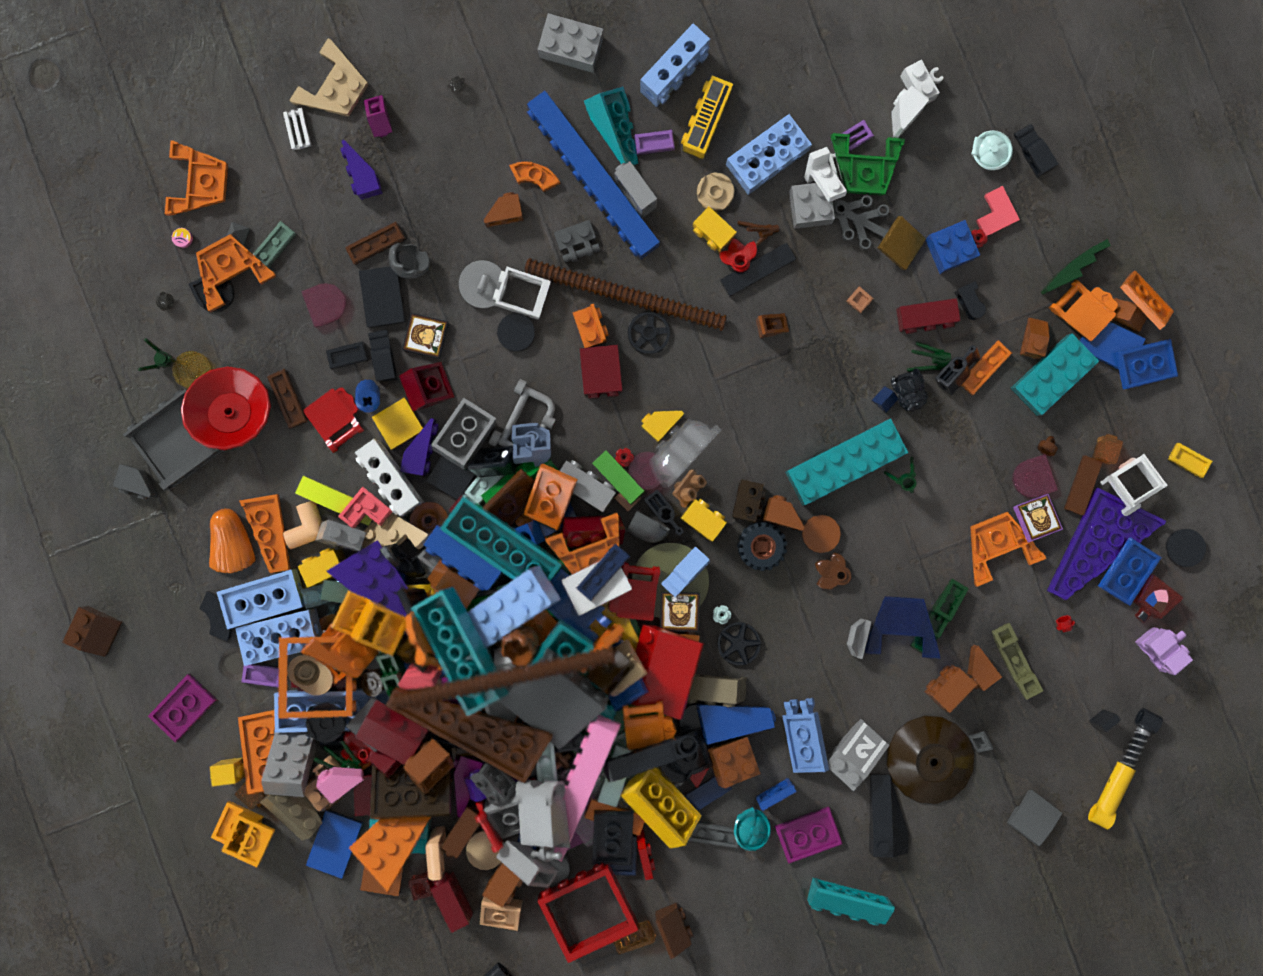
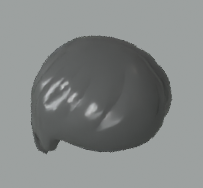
M397 243L389 250V264L392 270L402 278L413 279L423 276L430 268L428 253L426 251H419L416 245Z

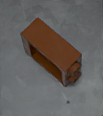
M472 800L440 847L451 858L453 856L458 858L480 824L474 818L479 813L476 803Z

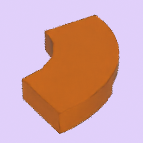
M529 161L509 165L518 184L523 182L534 183L543 192L560 184L556 175L545 166Z

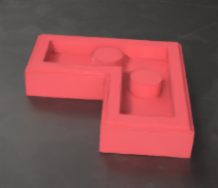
M1003 186L984 195L992 213L977 219L976 223L979 229L983 230L985 236H989L1020 220Z
M362 487L338 517L352 528H356L366 515L381 526L390 516L392 510L366 488Z

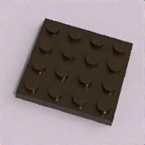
M428 738L422 740L414 756L420 752L421 746L428 741ZM441 746L450 755L449 747ZM401 764L389 779L372 766L371 820L451 816V770L425 794L409 778L403 768L405 765Z

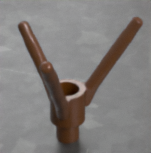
M743 221L737 222L738 225L748 227L747 231L758 232L760 239L756 242L757 247L768 236L779 232L778 225L771 226V224L758 225Z

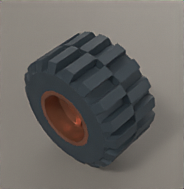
M756 522L748 525L746 529L744 528L742 534L739 535V542L737 543L738 553L743 562L752 569L760 571L771 570L773 567L780 565V561L784 560V554L787 553V541H785V535L778 527L767 522Z

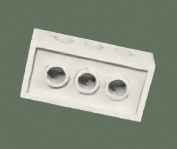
M373 439L355 452L358 456L356 461L362 468L365 467L368 470V478L373 484L376 483L380 487L378 492L384 499L387 498L390 501L391 505L389 507L395 515L398 514L399 516L406 517L417 506L424 503L405 474L400 472V467L381 441ZM379 460L380 464L376 468V461ZM390 475L391 481L387 483V477ZM399 491H402L401 499H398L397 496Z

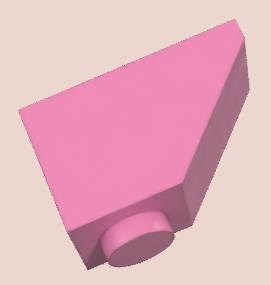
M333 767L329 771L324 770L319 774L316 787L332 804L363 780L364 772L362 769Z

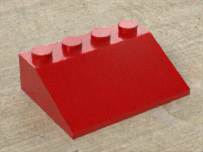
M643 625L635 653L647 672L642 677L648 693L631 704L643 706L662 701L663 714L681 720L704 643L654 625Z

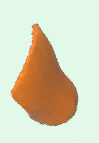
M226 508L216 511L210 520L209 567L216 572L222 573L242 571L256 561L246 529L235 511Z

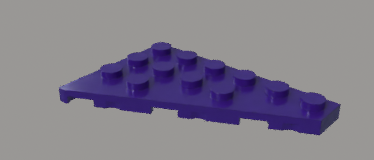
M1096 488L1047 592L1067 600L1074 592L1080 590L1087 582L1097 577L1114 562L1129 537L1141 543L1143 539L1149 537L1152 532L1164 525L1166 520L1141 508L1128 516H1124L1121 511L1127 507L1120 498L1100 488Z

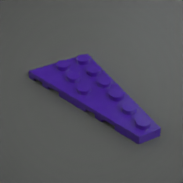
M378 540L326 571L348 590L380 603L400 615H407L396 592L400 589L408 588L396 568L382 554L380 550L382 546Z

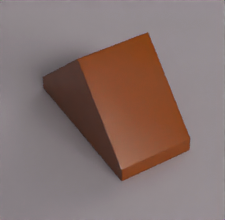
M1113 298L1118 303V307L1114 311L1116 316L1112 320L1139 333L1147 316L1135 303Z
M785 313L760 315L756 319L760 339L789 332Z

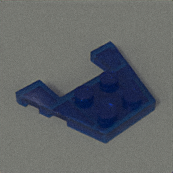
M885 596L870 632L864 653L882 654L883 634L923 637L922 657L940 659L941 655L925 599Z

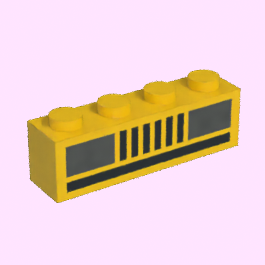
M713 75L710 81L706 80L702 90L705 92L703 99H698L695 107L698 110L696 116H691L688 124L691 128L689 133H684L681 141L684 152L704 159L731 94L732 83Z

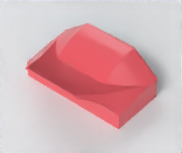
M429 665L422 673L409 666L398 686L405 690L425 688L426 686L431 687V685H436L442 671L436 666Z

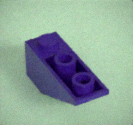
M342 140L343 147L340 149L343 158H347L348 161L346 170L349 177L353 178L354 183L351 184L354 195H358L363 200L383 194L376 172L345 140Z
M435 419L428 421L405 450L400 472L426 476V473L430 472L431 462L429 457L434 452L431 445L433 436L437 435L438 424H436Z

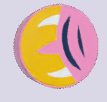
M178 228L172 234V241L180 248H187L192 244L193 236L187 229Z

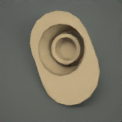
M300 655L290 661L287 674L289 679L305 692L311 695H322L331 688L333 683L331 671L316 659Z

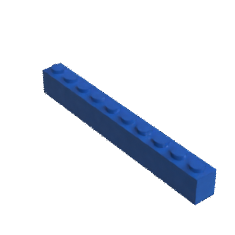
M543 91L528 102L527 114L530 119L538 122L540 132L544 137L547 135L550 138V145L555 151L559 150L562 154L561 159L567 167L569 165L574 170L572 174L578 182L581 180L585 186L583 188L589 196L593 195L598 209L601 212L604 210L608 215L606 219L610 225L618 228V235L624 242L627 240L631 247L629 249L632 254L643 259L658 248L660 244L658 239L547 92Z

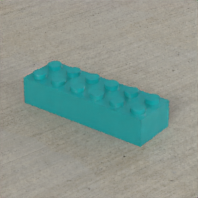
M890 418L793 467L785 473L802 506L907 454L908 451Z
M465 494L440 528L513 580L529 569L540 566L550 582L561 566V561Z
M454 586L439 591L411 608L449 682L452 680L456 682L457 679L462 681L463 678L469 679L470 676L475 678L476 675L482 676L484 673L488 675L489 672L494 674L497 671ZM502 686L501 689L495 688L493 691L489 689L488 692L484 690L480 694L479 692H476L475 695L470 693V696L464 695L462 698L457 696L466 715L469 716L508 695L509 692L507 688Z

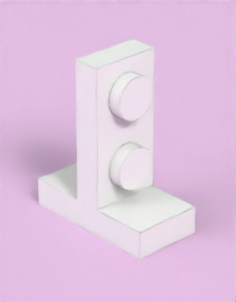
M825 147L809 154L804 178L807 183L815 181L827 201L831 202L846 196L847 190L829 165L830 151Z

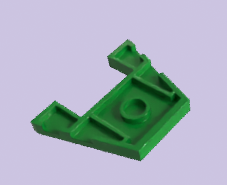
M832 133L831 141L843 183L847 190L846 193L885 195L905 138L888 137L886 139V156L881 157L849 154V134Z

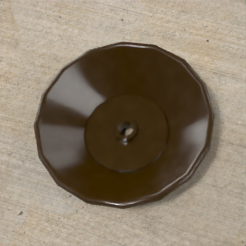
M922 716L908 721L895 732L888 747L887 768L892 782L905 796L919 803L938 804L954 798L966 787L973 773L974 752L969 737L957 724L943 717ZM932 759H936L935 765H931Z

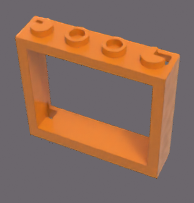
M340 637L279 638L278 719L352 716V712H356V700H352V692H356V680H352V677L347 674L346 710L287 712V644L309 643L312 638H316L320 643H336Z

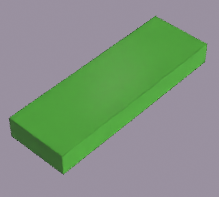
M607 451L603 452L592 463L631 505L645 493Z

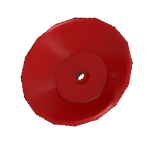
M228 366L209 370L195 379L185 392L181 406L183 426L192 439L207 448L220 450L237 448L258 436L268 421L271 404L268 390L259 377L241 368ZM232 410L230 415H226L227 411Z

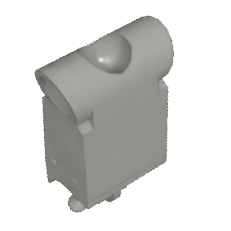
M526 780L524 784L518 781L515 790L520 801L518 806L521 845L540 846V850H533L531 856L533 858L538 857L543 862H550L554 859L561 860L562 853H555L554 848H570L565 800H563L565 795L564 782L546 781L543 783L537 780Z

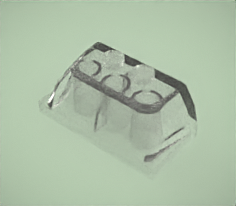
M686 419L679 427L676 425L669 432L671 436L666 441L663 439L656 446L658 450L649 459L651 472L663 488L670 487L722 429L717 425L709 426L700 420Z

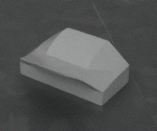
M862 618L851 625L847 641L851 655L863 659L872 622Z

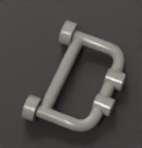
M520 379L514 390V393L520 395V398L503 433L495 430L489 444L494 447L497 444L501 446L513 445L512 442L508 441L512 432V425L516 424L529 396L548 406L540 426L552 429L556 420L553 418L555 413V403L553 400L526 386L527 382Z

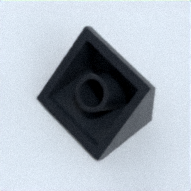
M513 445L480 448L468 465L469 470L480 478L516 474V464H514Z

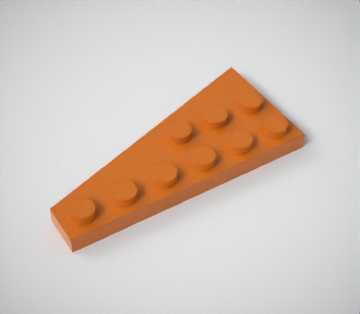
M431 817L380 819L349 849L389 893L395 879L399 876L403 865L411 855Z

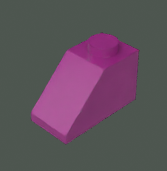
M380 95L364 100L366 117L373 136H387L392 132V126L383 96Z

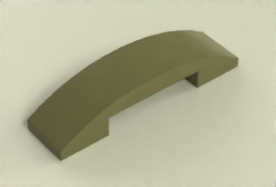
M1008 622L993 630L992 635L1001 657L1023 697L1027 700L1043 692L1036 675L1032 673L1017 642L1018 638L1011 624Z

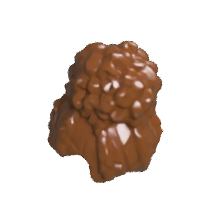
M522 626L509 635L503 636L502 656L508 657L511 663L517 667L530 664L537 651L536 647L539 644V636L536 630L529 626Z

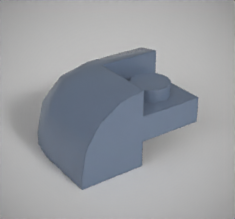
M539 423L512 425L514 464L534 462L536 467L548 462L551 457V436L549 430L539 426Z

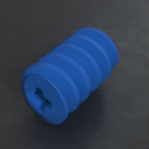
M363 380L356 387L355 403L363 412H373L380 405V390L372 380Z

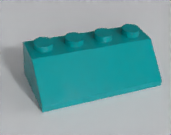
M812 878L807 898L812 909L818 911L823 909L830 910L831 914L841 916V914L849 915V918L860 921V919L868 920V923L879 926V923L886 925L895 908L886 896L817 878Z

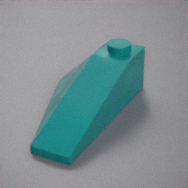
M620 87L602 92L584 100L591 121L621 164H627L628 162H631L632 165L638 164L636 144L631 137L633 124L629 122L628 112L631 111L630 104L624 88Z

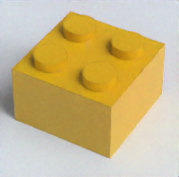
M695 499L680 519L706 539L713 542L726 525L725 517L718 511H710L708 509L710 505L702 499H699V501Z
M328 548L321 551V556L319 557L311 556L302 560L303 564L298 566V569L307 588L323 584L324 579L331 580L334 578L326 571L346 559L342 549Z

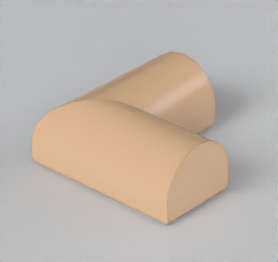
M309 501L296 506L302 525L284 531V539L289 549H294L316 540L322 519L315 502Z
M444 826L435 827L431 831L426 844L428 878L431 880H441L445 871L443 849L440 848L446 839Z

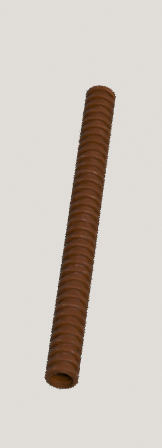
M529 258L525 265V273L536 275L549 281L553 280L554 283L559 282L560 285L564 283L565 286L570 285L571 288L576 287L577 290L580 288L582 291L588 290V293L594 292V295L597 293L601 297L605 295V298L611 297L612 300L615 298L618 302L622 300V303L628 302L629 305L631 303L634 306L639 305V308L645 307L646 310L648 308L651 311L656 310V313L662 312L663 315L665 313L668 316L673 315L674 318L679 317L680 320L684 318L685 321L690 320L691 323L697 322V325L699 323L702 326L708 325V328L714 327V330L718 328L719 331H722L726 323L727 317L725 314L721 316V313L715 314V311H712V313L708 309L704 311V308L698 309L697 306L694 308L691 304L689 306L686 303L680 304V301L677 303L673 299L672 301L669 298L663 299V296L658 297L656 294L653 296L652 293L646 294V291L641 292L639 289L636 291L635 288L629 289V286L625 288L622 284L618 286V283L612 284V281L608 283L605 279L601 281V278L595 279L594 276L591 278L588 274L584 276L583 273L578 274L577 271H567L566 268L561 269L560 266L555 267L553 264L550 266L549 263L544 264L543 261L538 262L536 259L533 261L532 258Z
M608 646L607 649L602 647V650L597 648L596 651L590 650L589 653L584 651L583 654L577 653L575 656L574 654H571L570 657L566 655L562 659L561 657H558L557 660L552 658L551 661L547 659L545 662L539 661V664L534 662L532 665L526 664L525 667L520 665V668L513 667L512 670L507 668V671L504 669L501 672L495 671L494 674L489 672L488 675L484 673L482 676L476 675L475 678L470 676L469 679L463 678L462 681L457 679L456 682L453 680L450 683L444 682V685L439 683L437 686L431 685L430 688L426 686L425 689L422 687L418 690L413 689L412 692L407 690L406 693L400 692L399 695L394 693L392 702L397 712L400 709L406 710L407 707L412 709L413 706L419 707L420 704L425 706L426 703L429 705L432 702L438 703V700L444 702L445 699L451 700L452 697L454 699H457V696L462 698L464 695L470 696V693L475 695L476 692L480 694L484 690L488 692L489 689L492 691L495 688L501 689L502 686L504 688H507L508 685L512 687L515 683L520 685V682L525 684L527 681L533 682L534 679L539 681V678L545 679L547 676L552 678V675L557 677L558 674L564 675L565 672L570 674L571 671L575 673L579 669L580 671H583V668L588 670L592 666L596 668L597 665L599 667H602V664L607 666L611 662L615 664V654L612 646Z

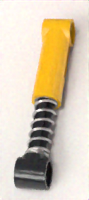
M1145 708L1140 709L1135 717L1134 722L1137 726L1136 731H1134L1135 736L1131 738L1132 742L1128 744L1129 748L1125 750L1126 754L1122 756L1123 760L1121 762L1117 761L1098 802L1092 806L1088 814L1089 821L1105 829H1110L1115 822L1116 811L1136 772L1132 768L1135 767V762L1138 761V756L1141 754L1145 742H1147V737L1151 736V733H1157L1163 723L1161 716Z

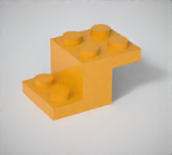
M348 591L331 627L350 635L357 642L393 656L406 629L405 616L389 610L380 603Z
M228 801L211 838L224 844L222 852L258 867L275 829L261 823L264 816Z

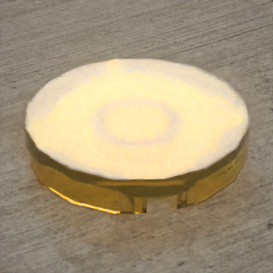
M187 351L180 354L172 367L176 382L185 388H189L195 379L212 370L209 359L202 353Z

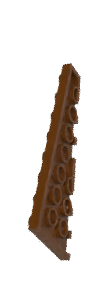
M396 687L385 706L396 711L392 702L393 694L397 693L399 695L400 692L406 693L407 690ZM438 700V703L432 702L430 705L426 703L425 706L420 704L419 707L413 706L412 709L407 707L406 710L400 709L397 712L524 784L553 737V734L479 711L467 716L462 706L446 701L441 702L440 700Z

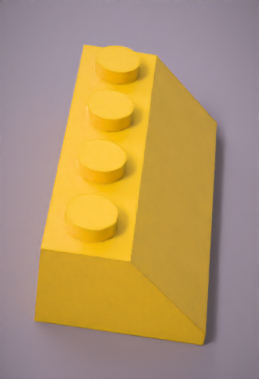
M657 767L636 774L629 780L620 795L669 848L685 846L702 816L681 792L662 776Z

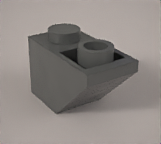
M123 464L119 465L113 484L114 487L119 488V492L128 495L133 492L138 494V498L144 500L157 497V493L145 470Z

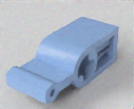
M695 546L661 585L676 598L710 563V560Z

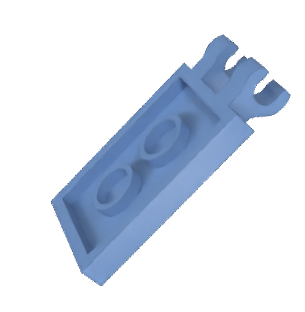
M813 698L800 701L802 713H797L799 708L798 699L784 702L787 714L782 717L793 773L826 772L829 770L818 712H813L815 706Z

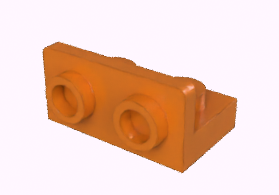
M591 304L590 307L573 312L584 348L594 347L607 342L606 337L609 335L606 326H601L599 319L602 318L599 307L595 308L594 304Z

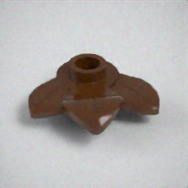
M834 552L830 560H820L815 563L817 571L822 576L817 582V586L829 590L837 585H846L852 578L851 571L846 567L844 557ZM840 572L845 573L844 579H839L838 574Z

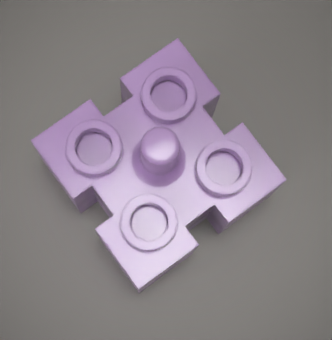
M1152 627L1135 641L1161 672L1176 675L1193 660L1189 656V650L1184 645H1178L1187 637L1183 631L1175 635L1171 630Z

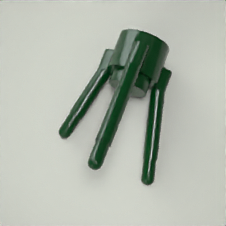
M145 338L144 341L156 351L154 356L155 365L139 367L138 371L158 370L161 367L167 368L176 360L169 353L162 351V349Z
M916 342L917 346L933 351L934 354L919 350H912L911 352L931 357L932 364L935 365L907 368V371L911 372L914 368H918L919 371H941L942 367H946L951 361V353Z
M910 457V473H905L900 478L884 471L886 476L900 484L905 491L914 492L917 482L914 478L916 473L913 457Z
M341 740V744L352 760L348 758L344 761L328 747H323L328 754L342 764L341 768H362L359 765L361 761L354 755L344 740ZM318 758L314 759L315 762L329 769L335 767Z

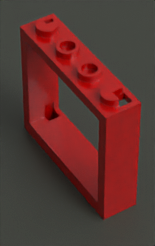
M596 864L593 866V869L587 872L585 870L580 871L570 880L563 879L557 886L545 888L538 896L537 901L568 963L639 930V923L610 864ZM606 876L627 920L569 947L548 902Z

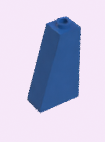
M696 704L706 744L775 728L774 722H776L774 711L765 706L735 705V707H726L723 704Z

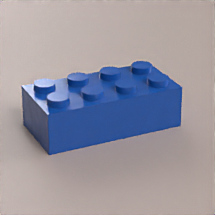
M437 525L423 544L427 547L426 551L434 557L440 556L443 558L441 562L449 568L455 567L458 569V574L464 579L475 581L474 586L481 591L491 590L503 572L440 529L442 525Z

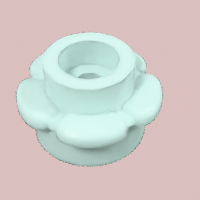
M721 605L714 608L713 619L715 622L726 624L731 619V611L728 610L727 606Z

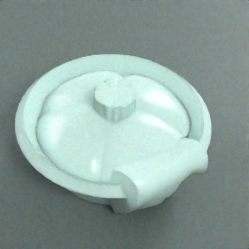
M993 130L986 131L975 137L971 154L981 167L988 170H998L1010 162L1013 155V146L1005 134Z

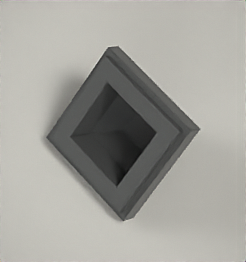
M232 222L227 236L232 235L244 246L250 228Z
M985 731L969 735L977 753L993 749Z

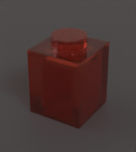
M428 872L414 875L410 878L408 883L413 901L432 896L431 888L434 882L428 878Z

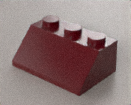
M376 700L355 738L405 765L406 761L411 756H414L428 729Z

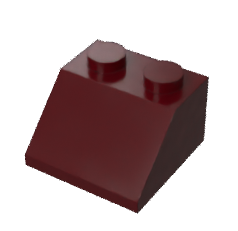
M441 362L414 367L399 376L412 411L425 409L454 398Z

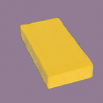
M1176 443L1167 459L1200 478H1204L1213 462L1181 443Z

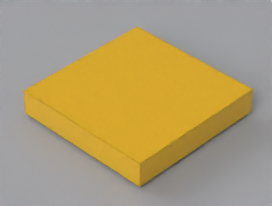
M405 397L372 416L391 450L417 436L423 429Z

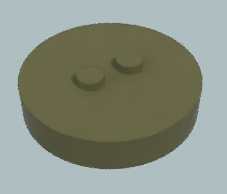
M678 543L658 544L642 554L635 565L648 568L653 566L660 567L654 617L660 618L661 591H668L661 583L692 551V549ZM705 567L681 591L700 592V606L705 600L709 587L707 568ZM632 574L633 580L651 582V576Z

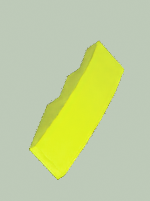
M305 476L302 477L295 492L340 514L354 498ZM366 515L361 523L369 526L372 519Z

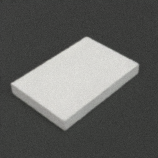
M597 563L562 580L578 616L632 590L622 568L617 571L592 601H589L576 587Z

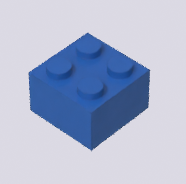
M966 220L932 233L925 240L939 274L971 262L980 256Z

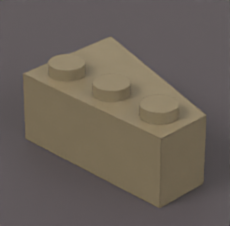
M695 674L687 703H697V700L704 701L706 705H716V702L723 703V706L735 707V704L746 700L747 677L737 679L729 678V676L716 677Z
M266 794L260 801L301 841L309 839L322 824L314 806L305 795L304 797Z

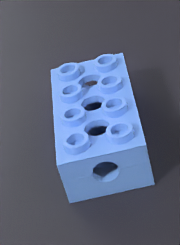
M692 24L640 79V92L656 107L660 103L664 104L669 99V94L673 89L675 91L679 89L683 83L682 80L686 76L689 77L696 69L695 66L699 62L703 63L709 55L710 38L696 25Z
M788 114L727 158L726 166L749 195L807 153L812 144L791 115ZM781 141H784V142H786L788 145H787V146H783V145L780 144V142H781ZM769 152L772 154V157H767L764 153ZM754 163L757 165V168H751L749 164Z
M297 569L288 570L217 592L227 629L308 606ZM279 589H282L284 592L283 598L278 594ZM261 595L265 597L264 604L260 601ZM243 600L246 602L245 609L242 607Z
M316 608L235 628L244 666L279 658V634H281V637H321L322 635ZM308 643L287 644V655L301 652Z

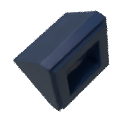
M884 386L871 401L886 413L896 403L898 397L894 391Z

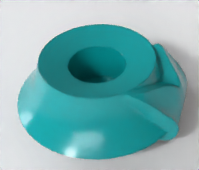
M753 807L738 814L734 826V836L738 845L747 851H756L765 846L771 834V825L768 817Z

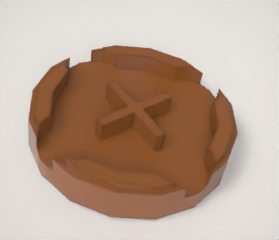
M817 515L808 519L802 531L803 542L807 548L818 553H825L834 549L839 543L841 536L840 527L837 522L825 515Z

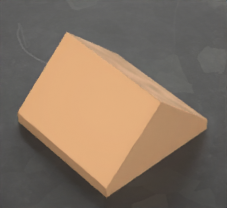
M484 897L481 903L480 925L518 931L523 900L512 899L509 904L505 903L503 908Z

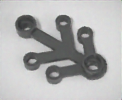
M865 195L861 200L851 203L843 200L835 201L833 203L834 216L840 221L843 231L842 238L845 241H851L855 235L854 231L849 228L847 218L854 222L860 241V249L867 250L871 246V240L867 238L864 228L881 236L883 240L889 229L886 230L869 221V219L879 216L885 217L889 213L887 205L882 204L878 209L856 214L852 210L871 206L873 200L870 196ZM864 199H868V200H869V204H868V205H866V204L863 203V200H864ZM837 207H843L844 211L839 212ZM880 208H885L886 213L882 214ZM850 232L851 238H847L845 233ZM862 241H867L868 247H864Z

